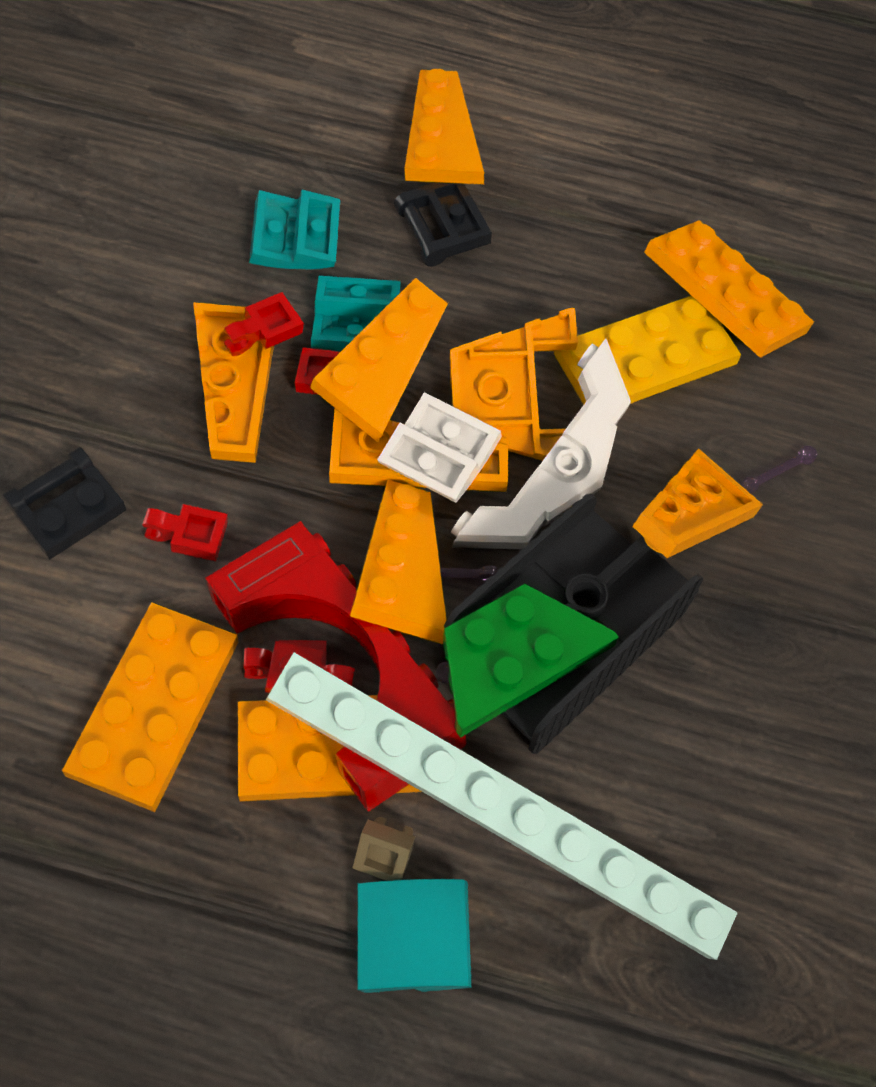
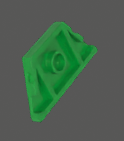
M527 584L519 586L444 628L443 644L445 658L449 666L448 679L450 693L453 694L456 733L460 738L596 658L614 647L619 636L615 631Z

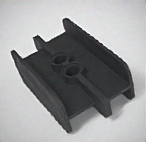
M586 494L581 500L576 501L558 520L556 519L552 522L550 527L544 529L527 547L521 549L504 567L498 569L495 575L490 576L482 586L474 590L472 595L466 597L451 612V615L444 624L446 628L519 586L527 584L615 631L619 636L616 645L502 713L531 741L528 750L532 754H538L544 746L552 742L556 735L558 736L567 725L573 722L577 715L579 716L588 705L593 703L598 695L600 696L608 686L614 683L618 676H621L629 666L635 663L638 657H641L658 638L665 634L666 630L671 628L686 613L695 595L699 592V587L704 579L700 574H696L688 581L656 551L651 549L646 544L643 536L639 537L633 544L627 541L594 511L597 498L593 494ZM574 599H587L594 607L583 608L577 605ZM441 644V649H442L443 651H444V644Z

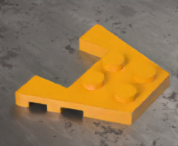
M575 308L559 311L557 316L542 321L539 318L527 322L524 327L505 334L498 332L450 349L452 406L501 430L502 437L498 443L508 445L509 452L543 461L565 431V429L539 428L534 351L576 350L578 339Z

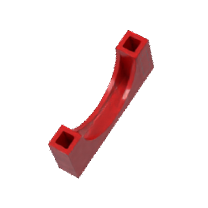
M301 521L205 577L213 603L236 634L257 624L284 618L311 619L337 627L358 641L373 659L380 675L379 692L376 701L456 748L462 749L466 746V735L460 738L456 733V715L453 699L451 698L447 701L437 689L439 684L430 668L424 663L418 666L409 655L411 653L410 647L399 631H390L387 627L350 617L357 591L353 575L344 564L337 566L330 558V549L323 537L317 532L312 535ZM343 747L336 753L340 775L368 812L409 785L407 782L347 747Z

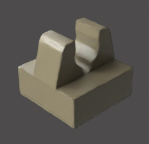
M377 817L374 821L368 819L360 836L353 869L386 881L403 880L416 836H413V829L405 825L403 831H399L385 826L386 818Z

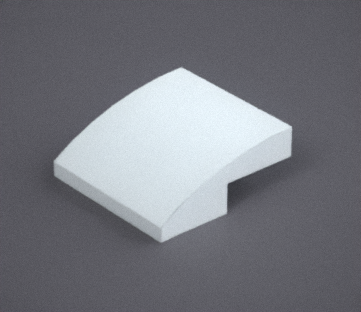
M424 392L405 425L402 423L398 424L377 460L378 463L456 503L474 481L502 437L501 430Z

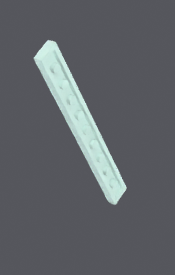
M295 652L292 654L267 696L266 701L708 959L717 960L736 918V911Z

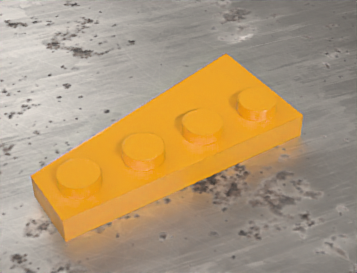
M443 69L420 70L405 162V181L484 184V169L457 71H445Z
M415 278L313 379L310 388L375 441L379 442L448 303Z
M336 408L334 409L329 470L330 483L386 486L389 479L414 487L426 488L378 463V457L399 422L389 420L379 442H377ZM497 444L467 490L507 492L508 445Z
M388 479L350 617L443 644L444 624L447 619L431 493Z

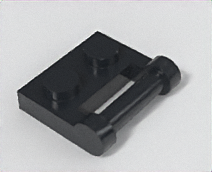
M435 182L403 192L394 200V206L398 214L406 218L422 248L420 252L421 257L429 267L441 264L447 257L491 244L492 232L463 183ZM428 206L445 238L435 240L419 208Z
M81 447L70 452L68 460L18 491L12 488L2 494L11 511L49 560L126 511L124 501L93 465L91 459ZM80 473L84 478L82 482L36 511L32 512L28 507L29 504Z

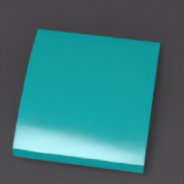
M259 190L255 201L249 263L274 268L306 270L334 267L337 254L340 199L306 190H301L298 199Z
M319 276L315 297V317L311 336V348L341 352L400 293L401 281Z
M414 879L358 883L359 991L372 993L416 989L421 992L472 988L468 882L466 880Z

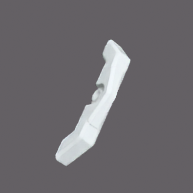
M607 339L599 347L592 343L579 360L577 365L583 370L578 381L586 403L565 429L545 459L536 468L508 507L480 506L473 515L465 511L451 531L456 536L452 548L523 549L527 547L541 526H546L560 517L576 501L581 500L584 495L595 494L601 489L617 430L616 424L631 403Z

